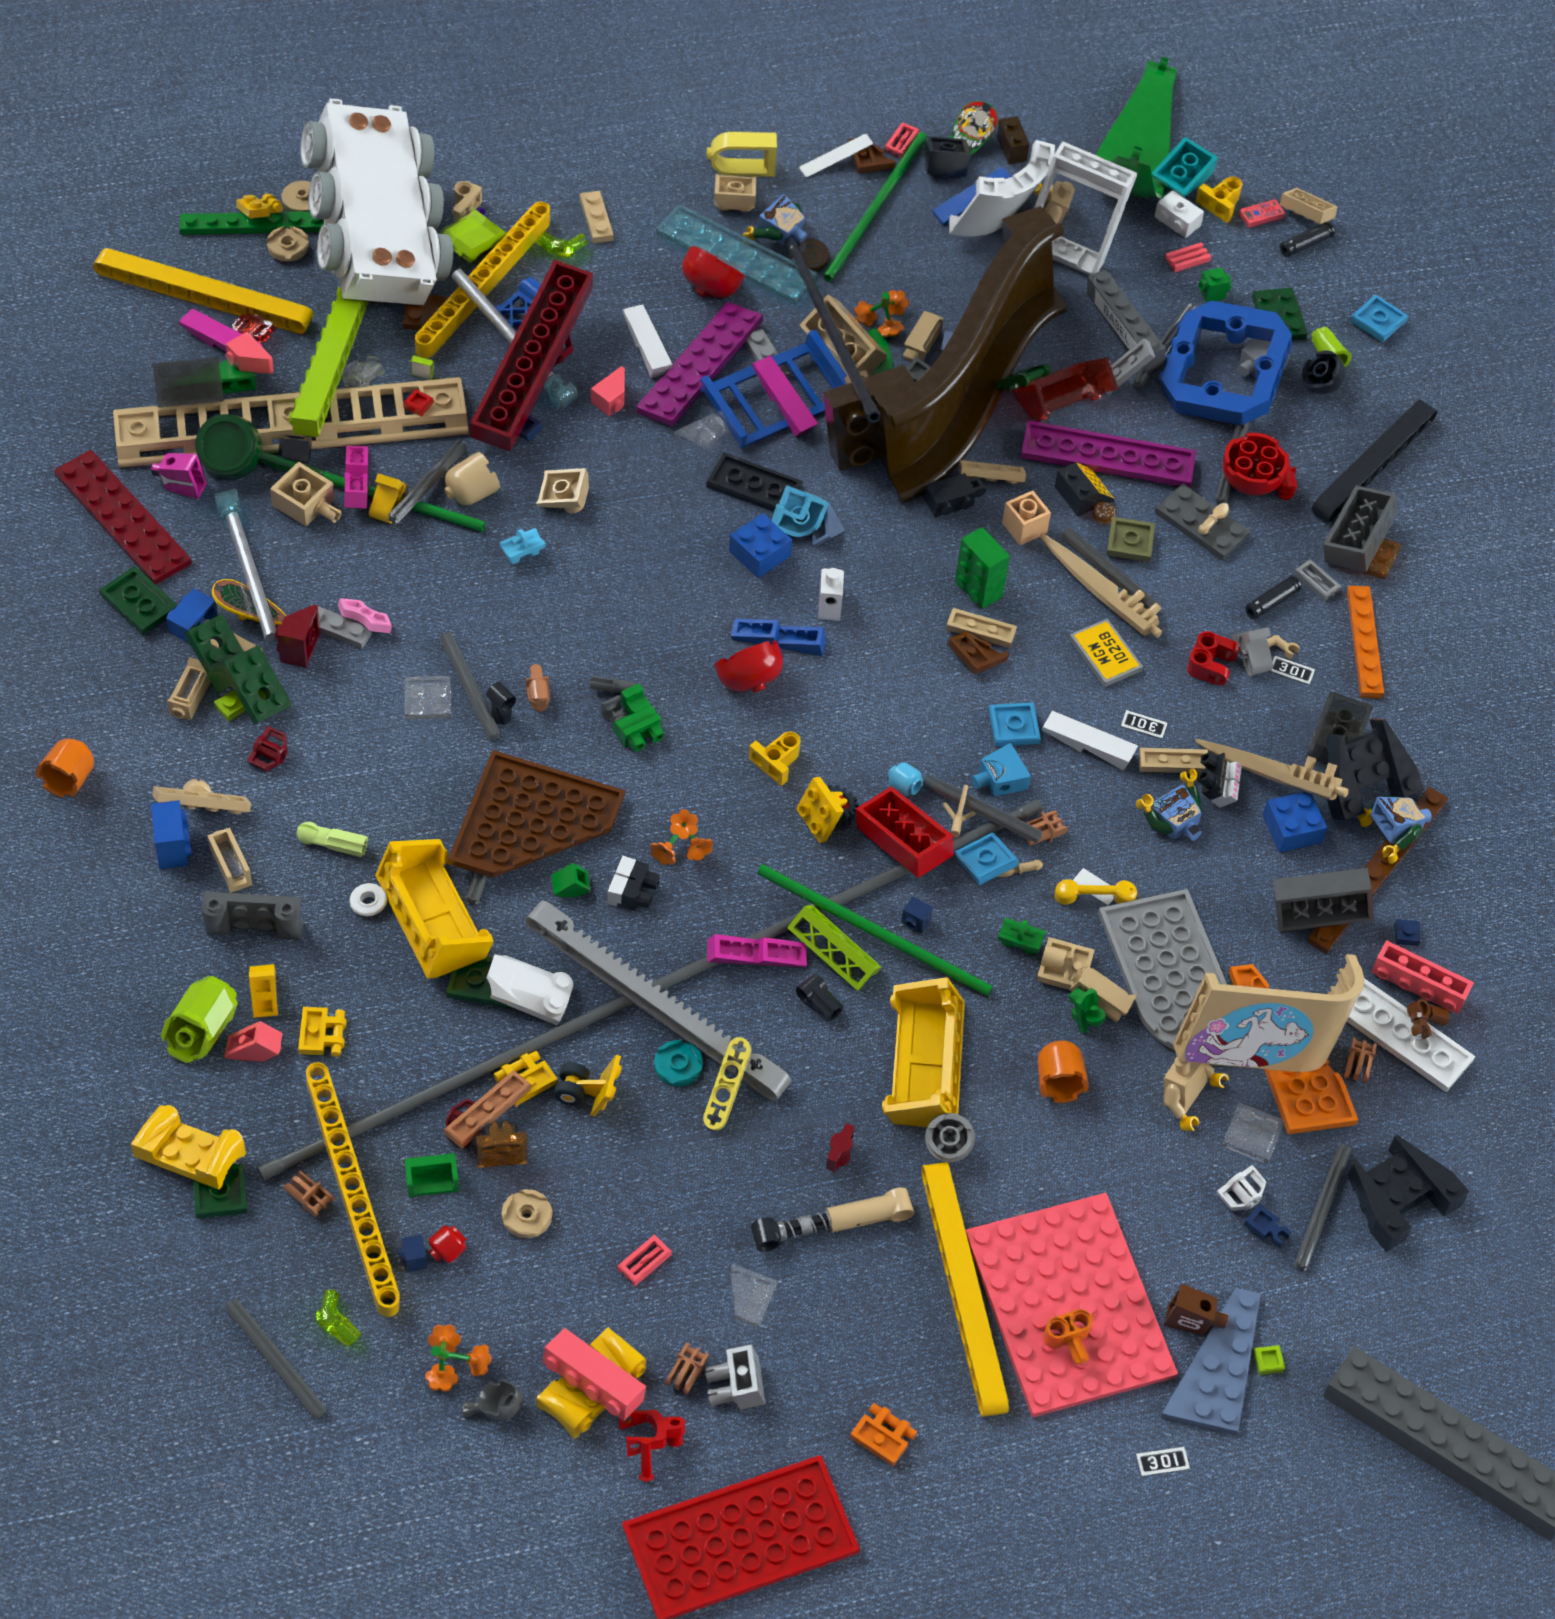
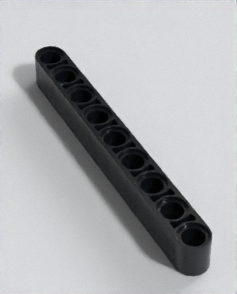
M1421 399L1416 401L1316 499L1311 510L1328 522H1331L1341 513L1355 486L1367 487L1433 422L1438 410Z

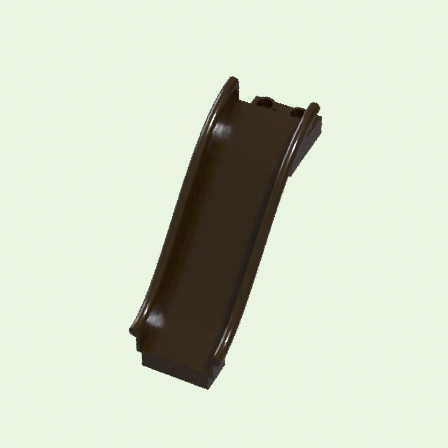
M1041 206L1002 219L1004 246L987 268L946 347L933 366L916 384L904 365L862 379L872 401L880 412L881 418L879 421L872 423L868 420L852 382L823 392L830 455L839 471L853 466H864L871 460L880 458L888 471V477L897 490L899 501L904 503L924 494L927 484L945 479L958 467L960 460H964L985 429L1005 388L998 390L995 382L1013 373L1027 346L1044 325L1053 318L1067 312L1065 302L1054 287L1052 241L1063 236L1064 230L1060 223L1056 224L1051 215L1046 214Z

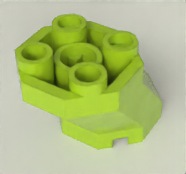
M474 208L467 216L444 227L440 234H446L451 238L453 251L469 263H472L473 260L475 261L479 254L496 246L507 234Z
M207 976L190 985L171 1016L165 1020L161 1032L163 1042L166 1040L169 1046L166 1048L169 1055L189 1063L194 1059H201L209 1053L227 1023L233 1019L238 1004L236 991L229 984L214 976Z

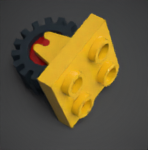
M821 777L812 778L796 810L818 842L822 843L827 842L835 826L840 828L842 825L844 828L850 825L856 815V808L859 807V803H856L857 798L852 797L853 793L851 791L849 793L846 792L847 788L843 787V789H840V785L835 787L829 785L827 787Z

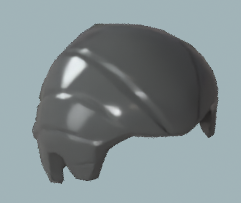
M500 1380L498 1384L489 1382L481 1390L478 1401L463 1402V1417H471L476 1413L482 1412L487 1417L496 1421L509 1420L519 1411L522 1403V1394L516 1385L508 1381Z

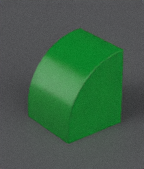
M574 863L551 875L555 896L571 898L591 891L588 871Z

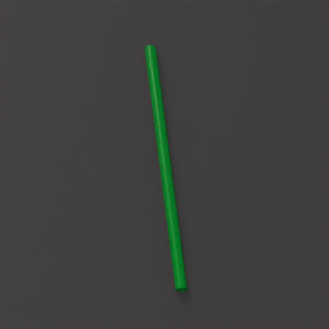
M924 132L918 133L823 275L825 281L832 282L926 141L927 135Z
M259 461V462H261V463H264V464H267V465H270V466H273V467H276V468H280V469H283V470H286V471H289V470H290V469L283 468V467H280V466H276V465H273V464H270V463H266V462H263V461ZM323 471V477L333 482L334 486L345 489V477ZM367 485V496L373 498L376 487ZM418 501L411 509L480 532L484 531L486 524L485 521Z
M764 864L760 866L757 875L987 997L993 988L992 985Z

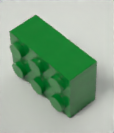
M983 527L961 539L955 574L957 586L962 588L969 595L972 602L977 603L981 609L1003 597L1010 555Z

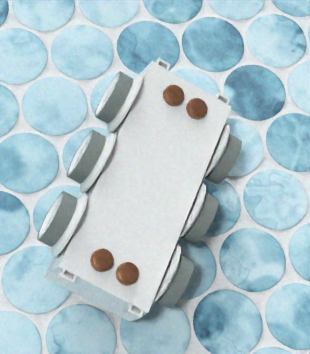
M329 99L319 121H309L305 124L300 145L302 165L305 168L317 169L310 183L308 202L312 218L324 219V224L320 229L317 241L318 265L321 270L332 271L337 278H340L342 296L345 299L424 305L436 280L446 281L449 277L453 262L451 238L446 234L436 233L443 215L444 199L442 188L439 184L427 183L434 163L433 139L429 134L418 133L414 126L409 127L407 114L402 112L400 106L389 105L388 110L343 105L342 100Z

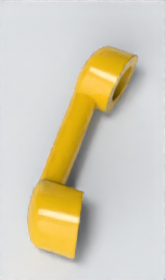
M1065 879L1056 885L1054 897L1058 903L1068 905L1077 899L1078 894L1113 895L1116 904L1136 900L1137 889L1133 883L1126 880L1119 881L1115 886L1078 885L1073 880Z

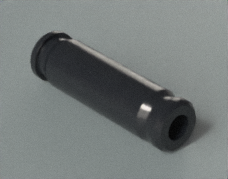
M1330 222L1320 224L1280 244V251L1285 257H1290L1292 254L1299 253L1333 237L1335 228Z
M1289 576L1288 579L1283 580L1251 603H1248L1245 607L1246 614L1251 619L1259 618V616L1264 615L1296 592H1299L1302 588L1301 581L1296 576Z

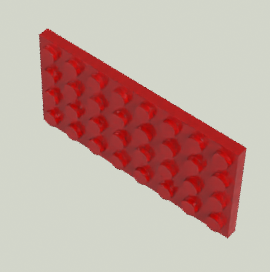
M821 1455L622 1522L624 1534L656 1619H672L845 1559L860 1552L854 1533Z

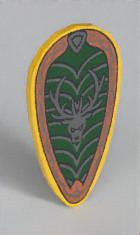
M222 579L213 585L211 594L220 607L238 615L240 620L248 618L259 622L248 586L232 579ZM266 598L274 624L281 625L286 615L279 607Z

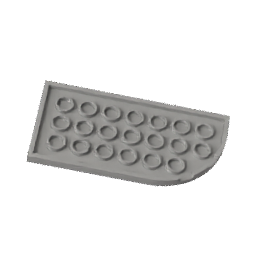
M1188 889L1101 907L1098 910V915L1130 995L1137 994L1133 1004L1140 1020L1158 1041L1174 1051L1173 1043L1205 974L1215 973L1218 983L1227 985Z

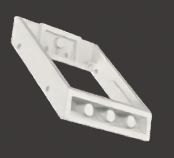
M1062 142L1052 158L1034 208L1044 207L1056 173L1118 199L1099 253L1063 237L1052 241L1053 260L1092 275L1100 270L1105 261L1137 173Z

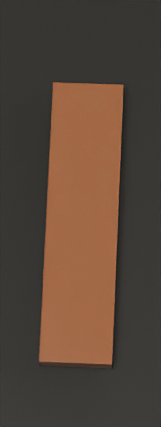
M513 1070L444 1129V1134L462 1149L481 1133L482 1128L486 1124L494 1122L529 1092L531 1084Z

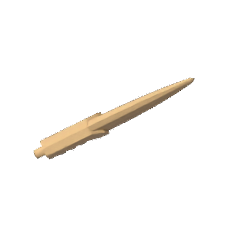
M1041 533V539L1052 553L1098 599L1142 635L1146 636L1151 633L1158 638L1162 634V630L1157 627L1159 618L1156 614L1161 610L1159 604L1154 603L1150 608H1144V604L1139 602L1145 596L1141 590H1138L1132 596H1129L1125 589L1118 593V586L1109 581L1073 552Z
M1195 739L1198 745L1213 754L1225 753V760L1231 763L1236 761L1242 765L1243 769L1269 780L1328 800H1334L1337 795L1342 797L1348 795V789L1341 787L1342 779L1334 777L1337 765L1328 763L1324 774L1313 770L1316 758L1307 756L1304 767L1297 764H1292L1291 766L1236 748Z

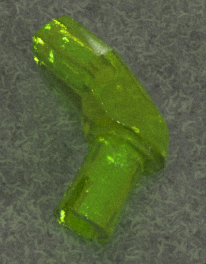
M543 231L535 240L547 253L564 259L573 257L574 251L588 244V240L583 241L586 238L583 233L570 240L557 239L548 232Z
M332 1289L325 1290L321 1309L315 1314L316 1322L322 1330L336 1337L349 1347L360 1337L361 1333L345 1315L337 1311L340 1297L339 1292L336 1293Z

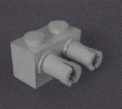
M752 1344L726 1350L727 1363L705 1367V1371L708 1372L706 1373L708 1383L729 1378L731 1380L730 1386L708 1390L709 1401L712 1407L733 1401L735 1404L737 1403L740 1410L765 1404L759 1357Z

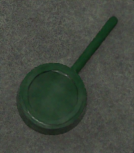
M231 414L214 416L201 426L196 436L195 449L200 463L208 473L219 479L236 480L243 478L255 469L259 461L287 469H292L297 464L294 461L263 453L262 440L258 430L250 421L240 416ZM307 466L308 468L323 476V471L321 469Z

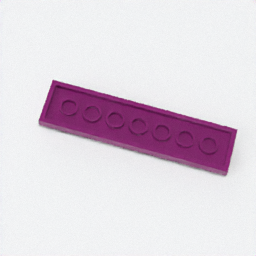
M727 302L674 362L672 368L668 369L636 406L637 413L673 427L702 393L700 391L702 386L700 379L708 375L713 380L747 341L748 337L763 322V315Z
M1027 420L1021 458L1064 466L1078 463L1090 468L1092 471L1176 486L1184 484L1189 488L1192 483L1196 450L1029 420Z

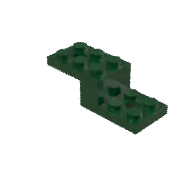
M223 614L184 633L218 694L233 687L254 725L293 705L259 645L243 651ZM211 639L217 641L219 645L218 649L212 646ZM258 690H262L265 693L266 700L260 698Z

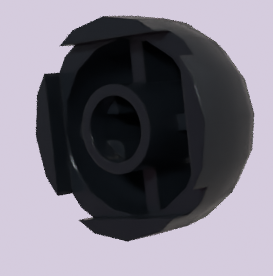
M1328 350L1315 353L1316 356L1312 360L1308 359L1302 369V379L1316 393H1332L1342 385L1345 379V366L1334 352Z

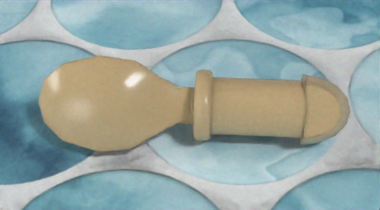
M1221 503L1215 507L1213 514L1209 515L1207 520L1199 526L1198 532L1201 535L1207 534L1208 530L1217 523V519L1228 515V504Z
M1040 860L1019 863L1018 866L997 877H1008L1015 873L1022 874L1023 872L1033 870L1038 871L1043 867V863Z

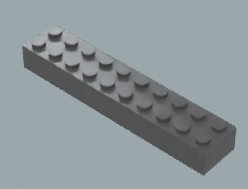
M1353 1346L1328 1384L1323 1395L1325 1399L1547 1540H1552L1555 1535V1472Z

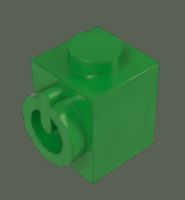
M1222 267L1202 271L1198 287L1206 303L1224 300L1226 293L1231 290L1230 275L1225 274Z

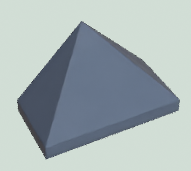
M830 503L821 525L817 531L812 532L814 547L845 531Z

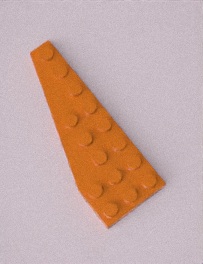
M1253 964L1233 966L1229 969L1233 985L1269 989L1270 985ZM1328 1059L1320 1068L1308 1072L1264 1069L1288 1135L1354 1126L1357 1124L1358 1117L1343 1078L1338 1072L1335 1073L1328 1065Z

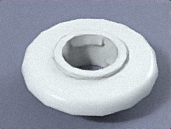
M362 884L351 893L349 899L350 907L361 916L376 915L385 908L387 894L377 884ZM368 897L375 899L371 904L362 903Z

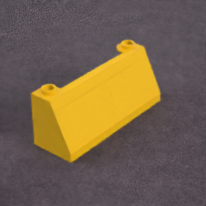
M441 840L389 841L375 876L380 886L386 892L387 900L427 979L437 978L485 959L493 945V937L487 929H481L478 933L444 867L448 861V851Z
M948 977L894 985L890 1004L892 1009H895L898 1013L893 1088L892 1095H887L883 1101L882 1109L883 1113L888 1116L893 1124L928 1127L931 1121L939 1115L946 1113L958 1114L965 1001Z

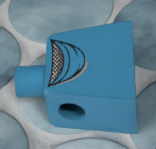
M1009 743L982 758L979 774L972 776V783L976 789L987 786L992 795L999 796L1027 790L1031 775L1012 744Z

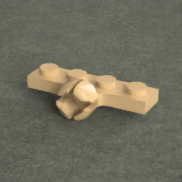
M197 779L188 781L183 786V789L154 786L152 796L158 803L180 800L182 807L188 809L205 807L206 810L218 812L219 809H226L233 814H242V811L250 812L251 802L246 797L214 793L211 791L210 786L201 779L199 781Z

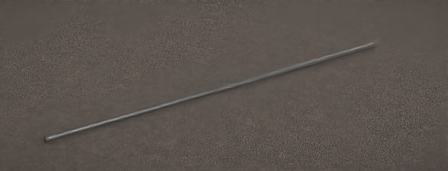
M1035 799L1008 814L1019 820H1025L1042 812L1043 807L1041 802ZM991 821L953 839L954 851L1005 827ZM900 864L828 899L843 905L911 872ZM814 905L822 914L827 913V911ZM799 913L746 938L757 940L763 937L774 938L789 931L787 927ZM802 918V920L798 923L797 926L808 921L805 918ZM706 956L653 981L652 987L660 985V991L719 963L707 962ZM621 996L347 1126L349 1137L351 1139L488 1074L507 1063L509 1064L519 1059L525 1053L530 1054L635 1003L625 996ZM321 1138L286 1156L276 1158L257 1167L261 1179L265 1181L284 1172L287 1168L327 1150L324 1139ZM335 1141L332 1144L336 1146L342 1143V1141Z

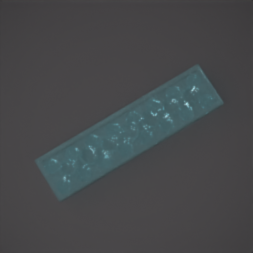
M678 204L656 227L657 235L689 250L690 246H696L711 253L727 265H731L745 276L744 279L793 304H796L807 291L792 260L681 204ZM809 269L814 281H816L818 273Z

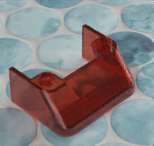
M1104 357L1076 363L1050 373V375L1044 378H1037L1031 381L1029 385L1025 387L1019 386L1012 391L1015 399L1030 419H1036V422H1041L1049 419V414L1052 411L1083 399L1090 398L1091 401L1103 397L1102 393L1116 391L1118 386L1109 359Z

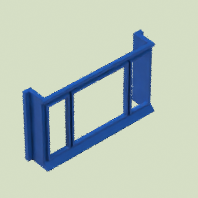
M816 329L808 332L804 344L772 357L778 366L786 364L814 404V407L808 409L813 417L825 412L824 402L822 403L793 360L809 354L832 388L845 385L844 378L847 377V374ZM752 366L712 382L708 375L700 379L702 383L700 391L706 394L738 442L740 449L789 428L785 419L764 428L736 386L757 376ZM727 388L730 389L757 429L756 432L749 435L746 433L720 394V391Z

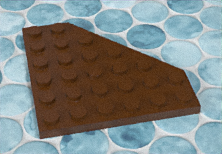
M492 750L449 855L448 864L494 878L612 831L626 790Z

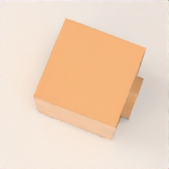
M1032 490L1005 503L1002 524L1017 543L1022 545L1040 537L1041 533L1047 534L1051 512Z

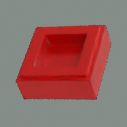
M415 389L403 402V407L422 417L434 404V398Z

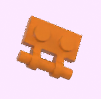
M873 1403L869 1412L876 1417L873 1420L864 1414L850 1433V1439L893 1467L908 1447V1442L901 1437L905 1435L913 1440L918 1431L910 1427V1423L903 1419L901 1421L890 1414L891 1410L885 1406L881 1408ZM885 1422L886 1424L894 1428L895 1431L891 1432L890 1430L882 1426V1424Z

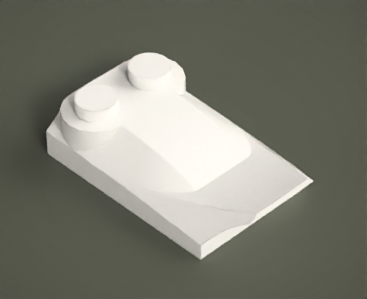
M494 954L486 977L491 986L492 993L490 998L554 1025L559 1024L573 989V981L568 974L564 972L553 974L506 955Z

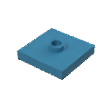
M1375 294L1351 316L1350 321L1379 341L1384 342L1407 321L1408 315Z
M1034 702L989 705L988 711L995 747L1005 746L1009 743L1012 746L1040 744L1041 738Z
M993 832L954 851V858L979 885L1019 865L1015 855Z

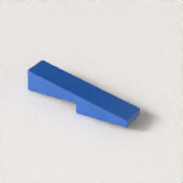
M1003 166L986 176V178L1004 179L1012 177ZM976 183L933 209L934 216L942 226L950 224L951 215L961 216L976 196Z
M735 619L731 634L732 640L754 644L769 641L770 645L773 641L777 640L781 649L823 656L826 643L824 627L780 626L779 620Z

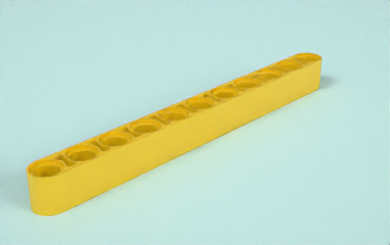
M546 202L534 203L468 276L485 297L549 227V204ZM460 286L416 333L415 347L418 357L431 358L477 307Z
M104 248L93 264L94 271L101 276L298 334H302L307 330L314 317L313 311L307 306L109 248Z
M312 1063L306 1070L307 1088L378 1313L384 1317H392L397 1314L400 1308L399 1291L328 1068L323 1063ZM317 1075L323 1077V1078L320 1079V1080H313V1079H312V1077L317 1076ZM322 1097H327L330 1099L327 1102L319 1101V1099ZM335 1119L337 1122L328 1124L326 1120ZM335 1141H342L344 1144L341 1146H335L332 1143ZM342 1163H349L351 1166L348 1168H341L339 1165ZM355 1185L358 1187L354 1191L346 1189L347 1186ZM358 1207L365 1209L362 1213H355L353 1210ZM363 1230H370L371 1232H373L369 1236H364L360 1234ZM374 1252L380 1255L376 1259H371L367 1256ZM383 1275L387 1279L383 1282H378L375 1280V1277ZM386 1298H390L395 1301L391 1305H385L382 1303V1301Z
M948 1162L922 1165L923 1184L980 1414L982 1417L1008 1413V1398Z

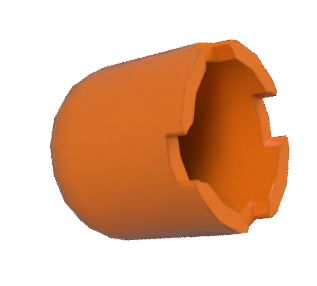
M71 738L60 740L35 769L36 778H41L44 782L43 788L51 794L61 798L64 795L74 797L93 769L94 756L86 744Z
M1055 1041L1045 1045L1039 1052L1037 1061L1039 1090L1042 1097H1051L1056 1103H1067L1077 1100V1095L1083 1091L1086 1093L1089 1086L1084 1057L1080 1048L1068 1041Z

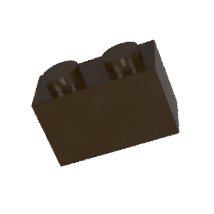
M1018 116L999 119L996 137L1008 165L1027 162L1030 143Z

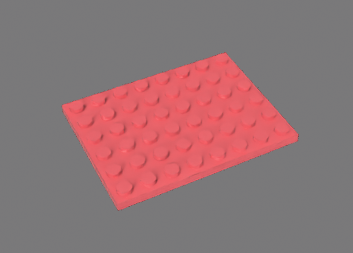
M1107 1193L965 1230L971 1254L1032 1418L1177 1377L1178 1372ZM1078 1309L1086 1310L1092 1315L1093 1324L1089 1335L1081 1340L1089 1356L1087 1362L1082 1365H1076L1067 1346L1050 1348L1045 1344L1043 1334L1047 1322L1051 1318ZM1074 1322L1077 1327L1085 1328L1083 1323ZM1050 1330L1056 1336L1062 1335L1058 1330Z

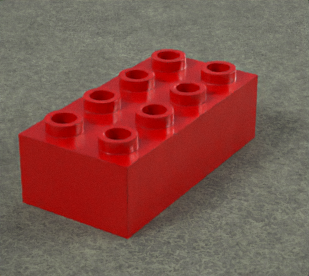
M892 786L856 808L857 829L917 878L954 855L953 835Z

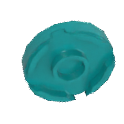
M682 1040L669 1041L662 1045L655 1055L654 1069L656 1075L662 1082L670 1086L681 1087L690 1085L698 1079L702 1072L703 1058L701 1052L691 1043H683Z

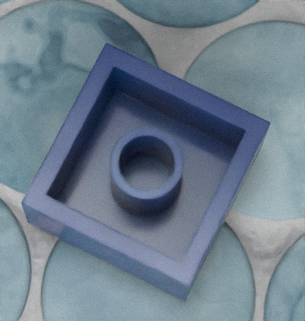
M764 513L730 534L729 552L757 578L791 556L792 539Z
M1302 792L1267 800L1262 816L1279 853L1322 843L1327 826L1312 794Z
M180 800L151 804L154 841L159 869L188 866L187 856H192L186 809L181 810Z

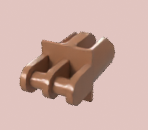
M534 664L530 667V678H526V693L531 708L541 712L548 707V702L550 701L549 676L543 677L541 666Z
M1054 810L1046 814L1042 812L1041 817L1027 822V824L1042 831V837L1038 843L1047 839L1051 843L1053 838L1061 836L1068 831V828L1062 825V819L1057 817V811ZM1026 839V841H1028L1029 846L1037 844Z
M1353 1037L1344 1077H1349L1352 1064L1355 1063L1353 1080L1357 1081L1362 1065H1366L1362 1082H1368L1377 1047L1376 1043L1373 1045L1367 1044V1041L1363 1040V1042H1360Z
M301 1170L297 1173V1176L291 1179V1184L286 1183L283 1186V1189L302 1205L303 1211H308L314 1217L319 1215L318 1212L321 1209L325 1210L327 1208V1203H332L335 1200L332 1194L321 1186V1182L316 1184Z
M686 1343L682 1351L678 1353V1360L665 1381L666 1385L671 1386L681 1369L675 1381L674 1389L681 1390L686 1382L683 1393L686 1395L689 1393L696 1378L701 1376V1372L710 1357V1353L704 1354L699 1352V1348L693 1349L689 1347V1343Z

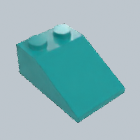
M1184 137L1152 172L1154 179L1184 197L1199 188L1214 173L1218 157Z

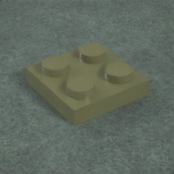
M1112 516L1106 555L1150 562L1155 523Z

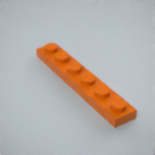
M1348 586L1347 598L1360 698H1383L1384 688L1370 586Z

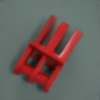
M1290 461L1285 479L1277 488L1279 497L1286 501L1290 500L1297 490L1295 478L1297 468L1291 467ZM1275 468V475L1279 473L1280 468Z

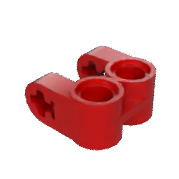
M1201 632L1189 656L1187 664L1188 674L1215 685H1225L1230 671L1226 666L1214 662L1213 659L1216 656L1227 661L1236 660L1240 652V645L1234 640L1213 632Z

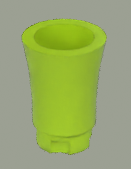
M1322 327L1312 333L1311 340L1317 352L1324 350L1332 351L1342 360L1345 367L1350 363L1351 353L1339 342L1329 328Z

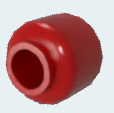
M444 1225L429 1238L428 1242L432 1249L428 1252L438 1263L442 1259L446 1263H452L465 1251L466 1245L464 1242L467 1239L454 1225L451 1227Z

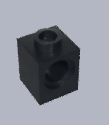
M286 434L284 439L279 442V453H282V458L308 463L311 459L312 437Z

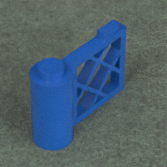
M532 277L523 279L519 284V291L503 305H497L495 308L501 315L510 314V320H507V322L512 327L521 325L523 320H513V314L525 313L526 315L541 284ZM519 299L525 303V307L513 308V304Z

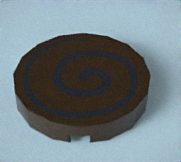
M806 238L801 244L797 242L810 273L820 271L827 266L829 250L824 243L813 238ZM788 254L789 263L797 269L791 256Z

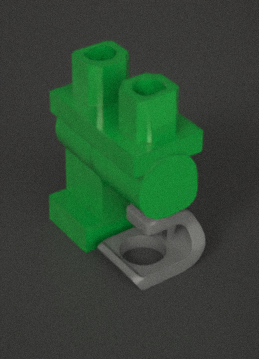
M640 683L621 691V696H615L601 703L600 710L602 718L612 723L613 731L621 740L624 747L630 746L634 752H638L645 747L646 742L643 738L649 736L653 743H657L664 737L661 717L643 694L644 690ZM621 705L628 714V716L624 715L623 711L621 710Z

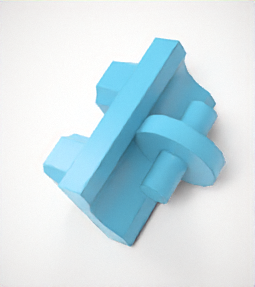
M536 528L526 532L523 529H519L516 531V536L500 542V547L511 564L519 562L520 557L526 555L535 556L539 554L541 549L546 548L545 542L540 538Z

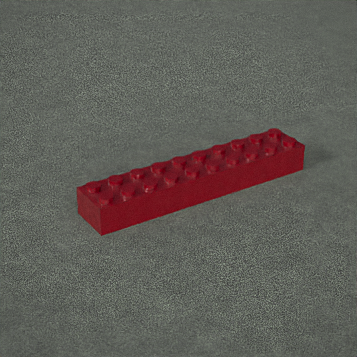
M555 259L553 260L470 422L471 438L511 452L593 289V273Z

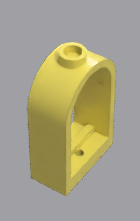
M726 132L716 136L711 143V147H707V160H711L714 170L722 175L775 177L777 133ZM730 149L765 150L764 159L724 158L719 153Z

